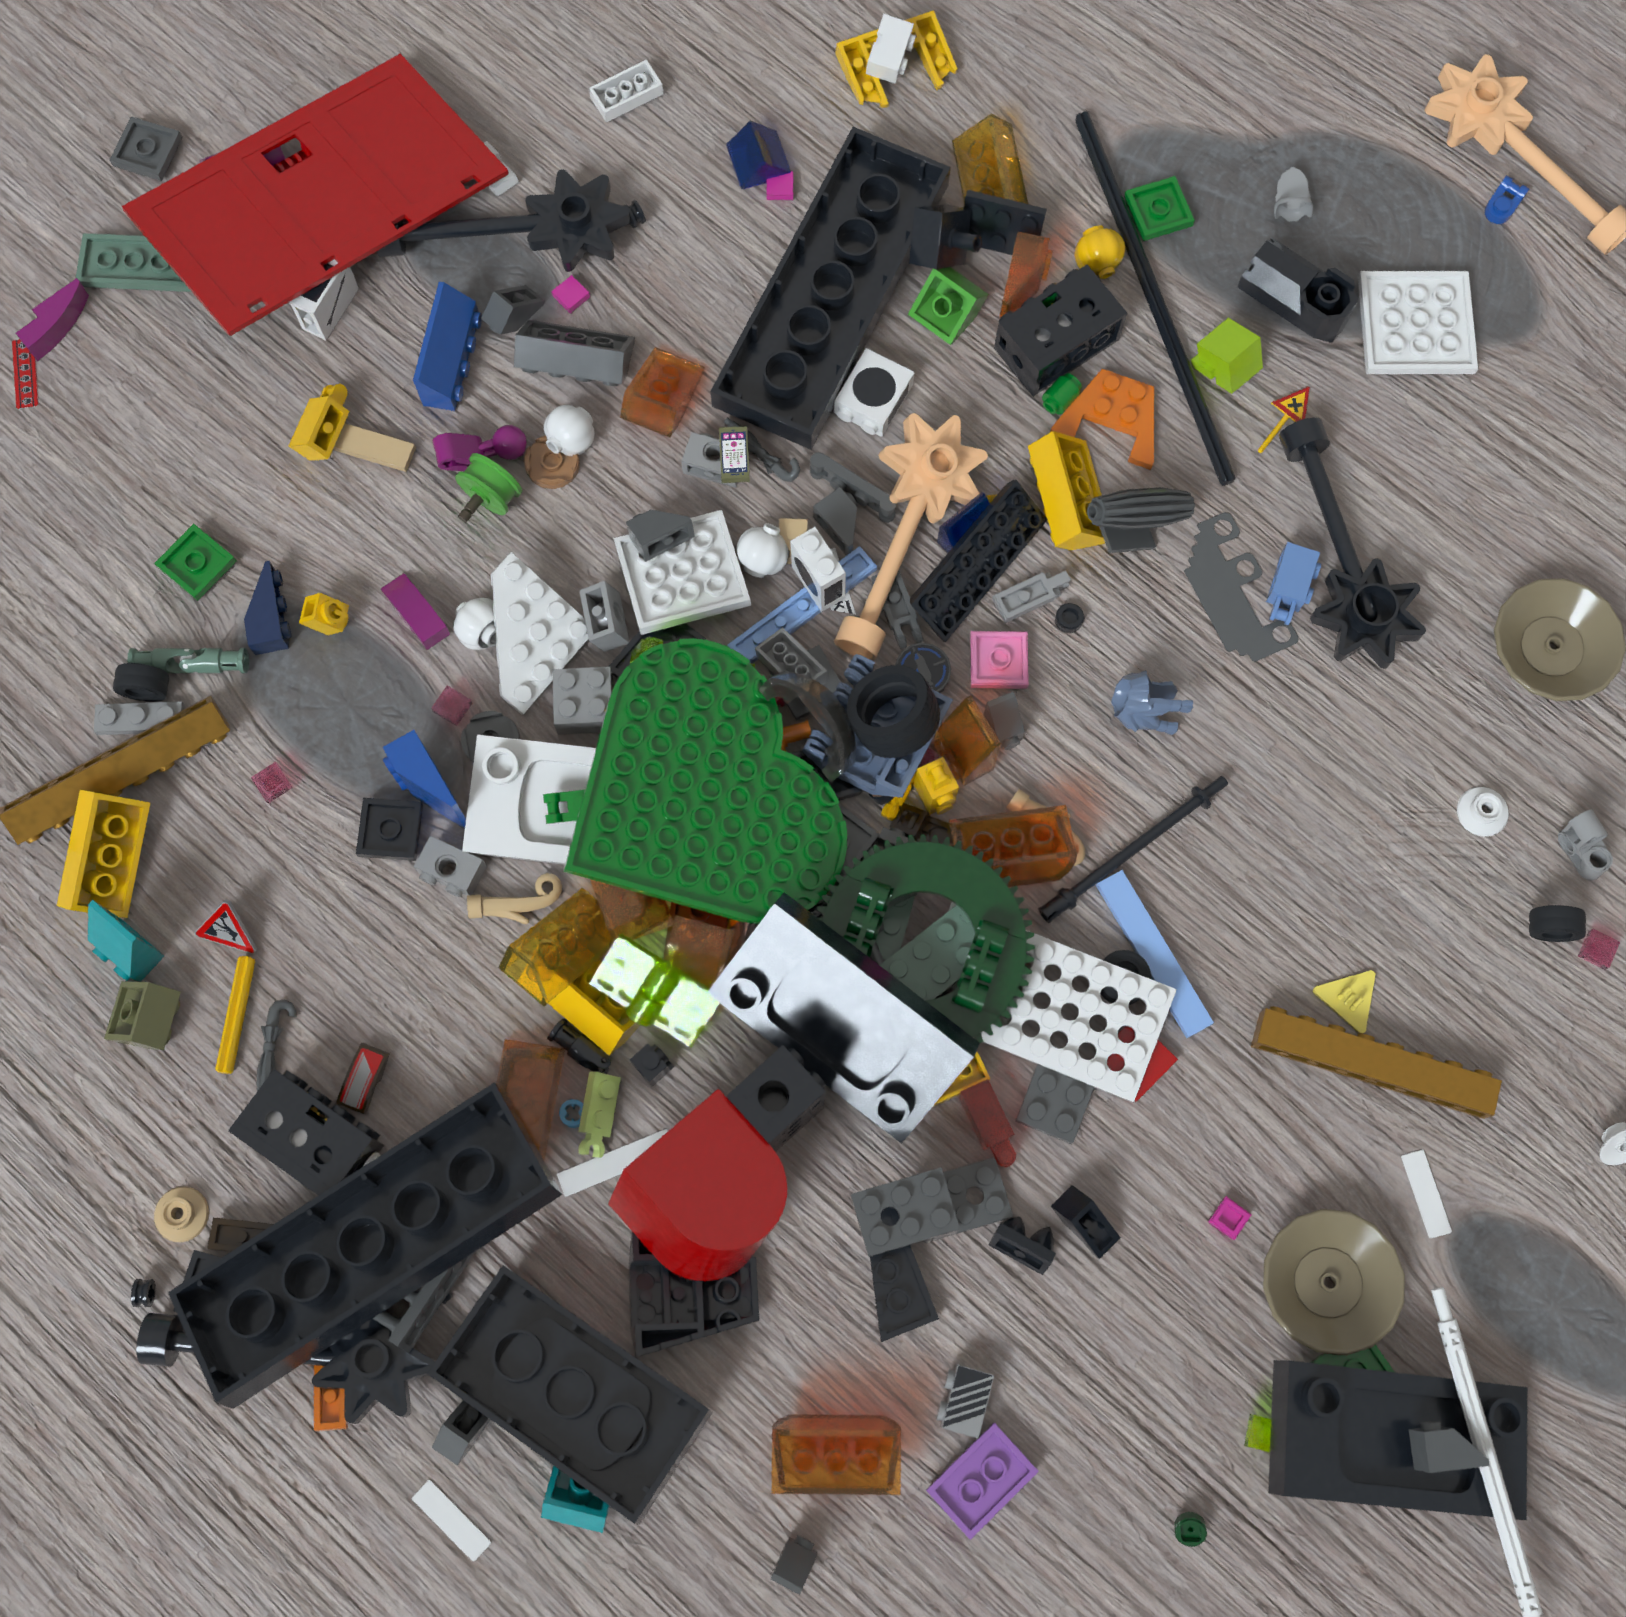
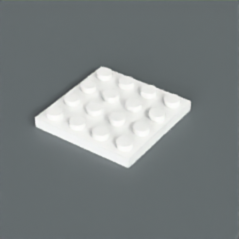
M1361 271L1359 273L1358 285L1366 374L1476 373L1478 362L1469 271Z
M722 510L690 518L695 537L647 562L644 561L636 549L629 534L614 538L641 635L751 606L748 590Z

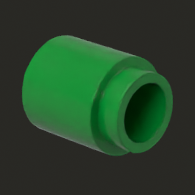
M1069 373L1059 376L1042 395L1044 408L1051 414H1063L1080 395V390L1082 389L1080 381Z

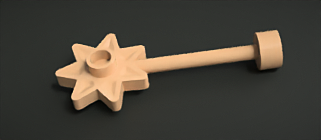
M1488 54L1483 55L1472 73L1450 63H1446L1443 66L1438 79L1444 92L1430 98L1425 107V113L1450 122L1447 145L1449 147H1456L1474 137L1490 154L1495 155L1505 141L1595 226L1587 239L1604 255L1610 253L1626 238V209L1619 205L1608 213L1522 132L1528 128L1533 119V115L1516 101L1528 82L1526 77H1499L1494 61Z
M912 413L903 421L905 443L886 446L879 452V459L900 474L890 495V501L892 503L910 501L860 617H844L835 637V645L850 655L859 654L870 660L877 658L886 633L876 625V622L923 513L925 512L930 523H936L944 517L950 500L967 506H972L980 500V494L968 472L985 461L988 454L985 450L961 445V420L957 415L950 417L935 431L917 414Z

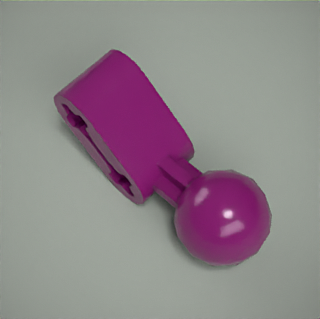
M503 425L495 431L492 439L482 442L479 436L457 433H443L437 435L432 440L438 467L451 471L464 472L470 465L469 457L473 453H478L488 458L498 455L506 460H515L521 457L527 448V438L524 432L514 425Z

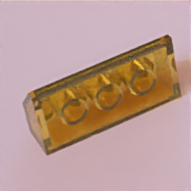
M991 113L952 140L964 202L967 191L971 190L1028 204L1011 123Z
M582 887L511 943L498 968L541 1005H547L616 947L618 942L605 906Z

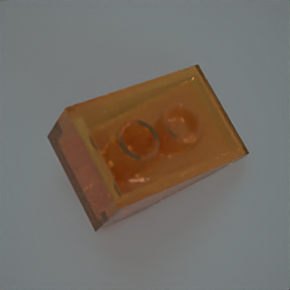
M1022 232L1017 233L999 320L1007 312L1011 311L1013 313L1021 308V305L1027 299L1033 297L1039 291L1041 280H1047L1053 250L1048 249L1050 238Z
M655 347L624 392L620 418L671 438L685 414L705 367Z
M971 695L966 697L939 726L934 741V746L940 756L945 755L950 763L948 767L955 780L960 779L963 786L994 770L1002 745Z
M675 916L654 1007L712 1022L718 1001L707 994V992L728 965L735 939L734 930Z

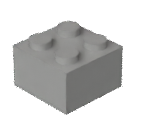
M611 667L552 669L553 714L557 734L600 733L607 704L614 688Z

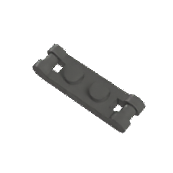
M817 452L811 456L810 475L814 479L824 478L830 482V485L835 490L840 487L844 492L850 493L859 505L863 507L868 506L878 512L882 522L889 523L894 520L896 503L890 501V495L823 453Z

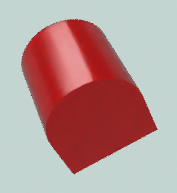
M718 1088L623 1169L608 1205L668 1270L687 1279L712 1281L725 1278L741 1269L752 1258L773 1230L785 1208L787 1179L784 1167L775 1150Z

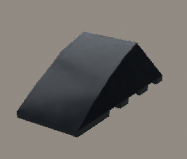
M631 1231L628 1268L630 1331L635 1358L759 1321L756 1257H752L741 1269L725 1278L712 1281L691 1280L676 1275L664 1267L634 1232Z

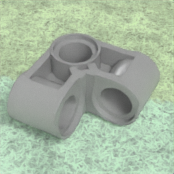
M1592 809L1571 819L1568 825L1558 834L1561 848L1569 856L1578 873L1587 880L1598 879L1613 863V857L1602 841L1609 834ZM1590 859L1596 860L1599 864V868L1593 866L1590 862Z

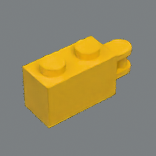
M343 384L327 385L323 388L320 397L309 399L289 443L290 448L309 461L329 459L350 411L344 408L343 404L348 392Z
M944 757L916 770L914 787L929 815L935 812L941 815L953 808L952 804H955L959 786Z

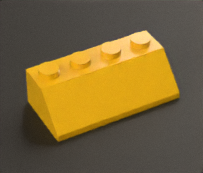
M1052 431L1028 445L1030 463L1034 468L1037 489L1042 497L1043 511L1048 519L1051 530L1050 536L1055 547L1077 550L1106 544L1100 527L1093 525L1087 515V508L1089 503L1092 502L1091 500L1102 495L1086 440Z
M85 790L79 791L56 906L88 913V904L94 900L118 917L128 918L151 802Z
M567 932L534 954L520 978L532 991L609 1056L626 1043L655 1008L653 1004Z

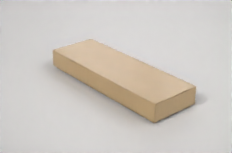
M344 423L333 450L407 472L416 447L413 443Z

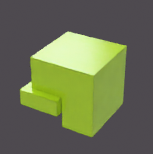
M1228 317L1197 343L1198 354L1191 359L1192 368L1211 380L1215 377L1218 386L1233 394L1263 369L1261 337Z

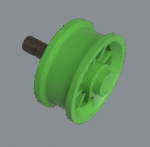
M473 453L469 457L470 465L464 472H458L455 476L458 485L471 497L465 505V509H462L458 515L465 523L469 521L480 505L498 515H506L509 510L507 505L512 498L519 497L522 494L520 484L509 472L488 457Z

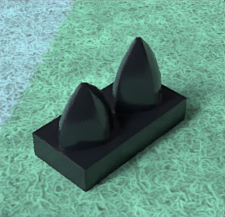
M1020 1216L1008 1219L1003 1224L1001 1223L988 1244L990 1247L1041 1275L1046 1272L1056 1255L1053 1252L1054 1238L1051 1228H1042L1029 1239L1025 1236V1227Z

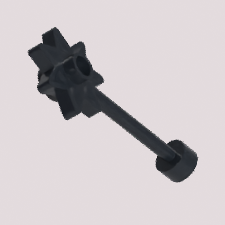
M561 169L557 172L554 194L528 195L525 198L529 215L426 222L377 251L379 257L404 256L406 253V242L530 232L527 235V240L532 251L559 248L563 268L565 271L571 272L586 252L606 260L614 259L615 253L609 233L630 224L631 217L627 207L608 202L611 187L607 175H600L585 185L580 186L566 170ZM403 220L394 224L396 229L405 225Z
M1317 417L1299 420L1284 428L1279 434V439L1288 461H1303L1343 572L1332 569L1325 578L1326 586L1333 601L1316 608L1310 617V621L1313 624L1338 632L1334 650V658L1337 661H1342L1364 649L1380 668L1386 669L1395 658V641H1419L1426 632L1425 626L1406 610L1419 593L1420 586L1417 583L1389 585L1383 563L1378 558L1373 559L1363 573L1319 455L1330 445L1323 422Z
M150 1312L145 1316L137 1338L136 1353L140 1364L171 1367L175 1363L179 1352L194 1353L186 1333L183 1332L178 1315ZM373 1318L303 1363L324 1366L312 1378V1384L315 1387L345 1390V1420L352 1424H358L378 1402L397 1416L408 1417L411 1413L408 1382L428 1376V1371L435 1363V1360L414 1349V1346L410 1353H407L388 1341L392 1335V1330Z

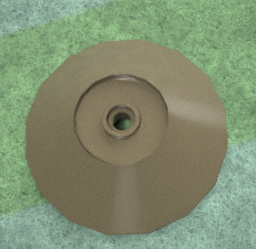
M1565 578L1538 579L1516 589L1500 607L1494 628L1497 655L1510 677L1530 693L1554 701L1583 700L1605 690L1620 672L1626 651L1623 625L1610 603L1589 586ZM1549 643H1553L1556 646V650L1552 649Z
M1320 1209L1296 1217L1276 1234L1264 1259L1263 1290L1272 1316L1293 1340L1317 1353L1347 1356L1372 1348L1394 1328L1405 1301V1273L1394 1245L1375 1224L1349 1211ZM1326 1277H1330L1333 1280L1331 1288H1327L1324 1284Z

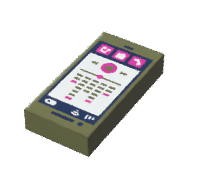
M747 426L720 427L722 483L750 482Z

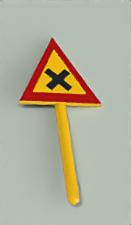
M1310 386L1271 402L1273 406L1285 415L1259 447L1258 453H1262L1288 418L1294 422L1306 418Z

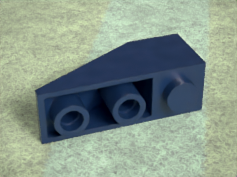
M265 561L244 617L247 643L255 655L289 649L288 638L292 637L288 621L284 620L283 612H287V604L284 595H280L279 587L283 586L282 575L279 569L275 570L270 561Z

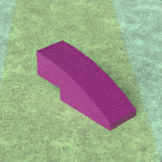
M77 278L34 307L32 311L37 318L15 333L37 361L48 354L67 335L83 311L89 295Z
M404 573L381 588L383 594L426 650L450 635L447 626Z

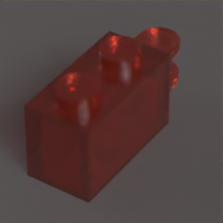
M987 1079L961 1091L958 1098L983 1150L991 1149L998 1165L1009 1167L1016 1160V1153L1010 1142V1139L1015 1134Z

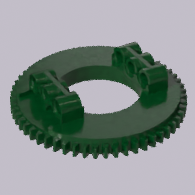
M921 834L919 842H915L913 836L909 835L907 843H903L901 838L897 837L896 846H892L886 840L884 850L874 845L873 855L864 850L862 852L864 857L862 862L854 857L852 859L855 866L853 869L846 865L843 867L846 873L845 877L835 875V879L839 883L838 886L828 885L832 896L822 895L821 898L827 903V907H817V911L823 915L819 919L870 957L886 910L892 901L913 893H930L942 896L956 904L968 917L975 936L956 989L943 997L925 1001L978 1042H983L982 1031L992 1036L991 1025L993 1024L1001 1028L1003 1025L999 1017L1002 1016L1008 1019L1011 1017L1006 1008L1016 1009L1018 1007L1013 997L1023 998L1024 996L1018 989V986H1028L1029 982L1022 978V975L1032 974V970L1027 968L1025 964L1034 962V958L1027 955L1026 952L1034 950L1035 945L1026 943V940L1034 937V933L1025 930V928L1032 925V921L1023 920V916L1029 912L1028 908H1019L1024 898H1015L1013 896L1018 887L1009 888L1007 886L1011 877L1001 878L1000 874L1003 868L999 867L993 870L991 868L994 861L992 858L984 863L982 861L984 854L982 851L976 856L972 855L973 846L971 845L963 851L961 850V841L959 840L952 847L948 837L940 844L937 835L933 836L931 842H927L925 834Z

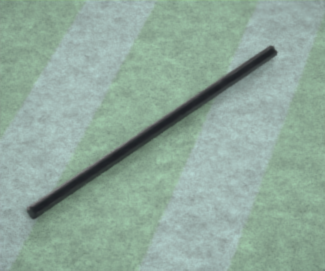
M1087 111L1078 113L1075 119L1076 125L1120 235L1124 240L1126 250L1218 480L1222 486L1229 485L1234 482L1235 474L1091 116Z

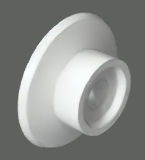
M1487 787L1471 788L1462 794L1457 804V816L1460 823L1467 831L1481 837L1496 835L1504 829L1508 822V806L1504 798L1493 789ZM1482 806L1486 807L1489 813L1483 812Z
M1621 1122L1610 1126L1602 1134L1603 1144L1600 1148V1160L1606 1165L1626 1163V1123Z

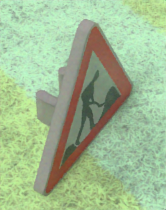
M224 900L195 931L197 937L250 954H254L257 951L256 945L240 919L241 916L237 914L229 900Z

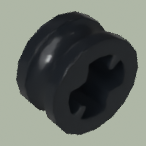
M633 200L630 206L623 205L629 209L630 225L632 228H636L639 222L642 224L646 222L643 210L636 200Z
M142 1279L134 1281L131 1290V1303L133 1307H139L141 1304L144 1307H151L153 1305L156 1292L154 1279H147L146 1282H143Z

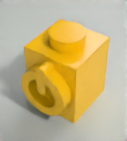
M322 593L307 596L304 600L299 624L326 635L343 632L348 623L347 613L349 605Z

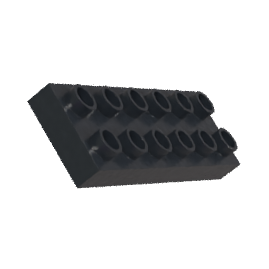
M852 127L710 391L712 407L812 450L834 407V400L853 371L909 263L915 207L939 205L949 186L951 167Z
M494 1082L172 1289L168 1294L215 1402L234 1409L563 1194L509 1097Z

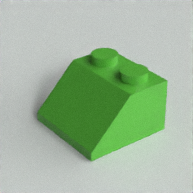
M951 267L933 269L908 315L952 345L976 318L989 294Z

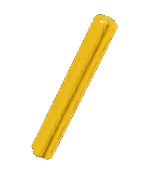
M239 956L237 959L215 1067L219 1073L232 1074L234 1070L255 966V959L252 957Z

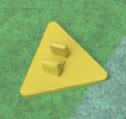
M1370 970L1313 988V993L1358 1033L1366 1032L1376 975L1374 971Z

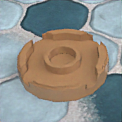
M541 436L525 452L524 464L526 473L533 483L542 488L556 489L564 487L572 482L578 474L580 466L578 454L566 456L560 452L558 454L553 453L546 445V436Z

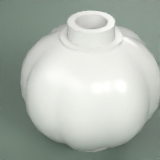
M572 405L556 407L547 416L544 423L547 447L555 454L560 452L566 456L584 453L592 445L595 436L591 415L581 407L576 408Z
M765 523L764 527H752L746 530L739 538L737 555L740 563L744 565V571L748 574L764 578L765 575L778 573L786 565L789 556L788 547L784 538L779 534L780 529L778 527Z
M489 598L469 600L468 602L461 603L456 609L453 629L459 641L468 649L482 650L496 646V626H494L493 614L494 601Z

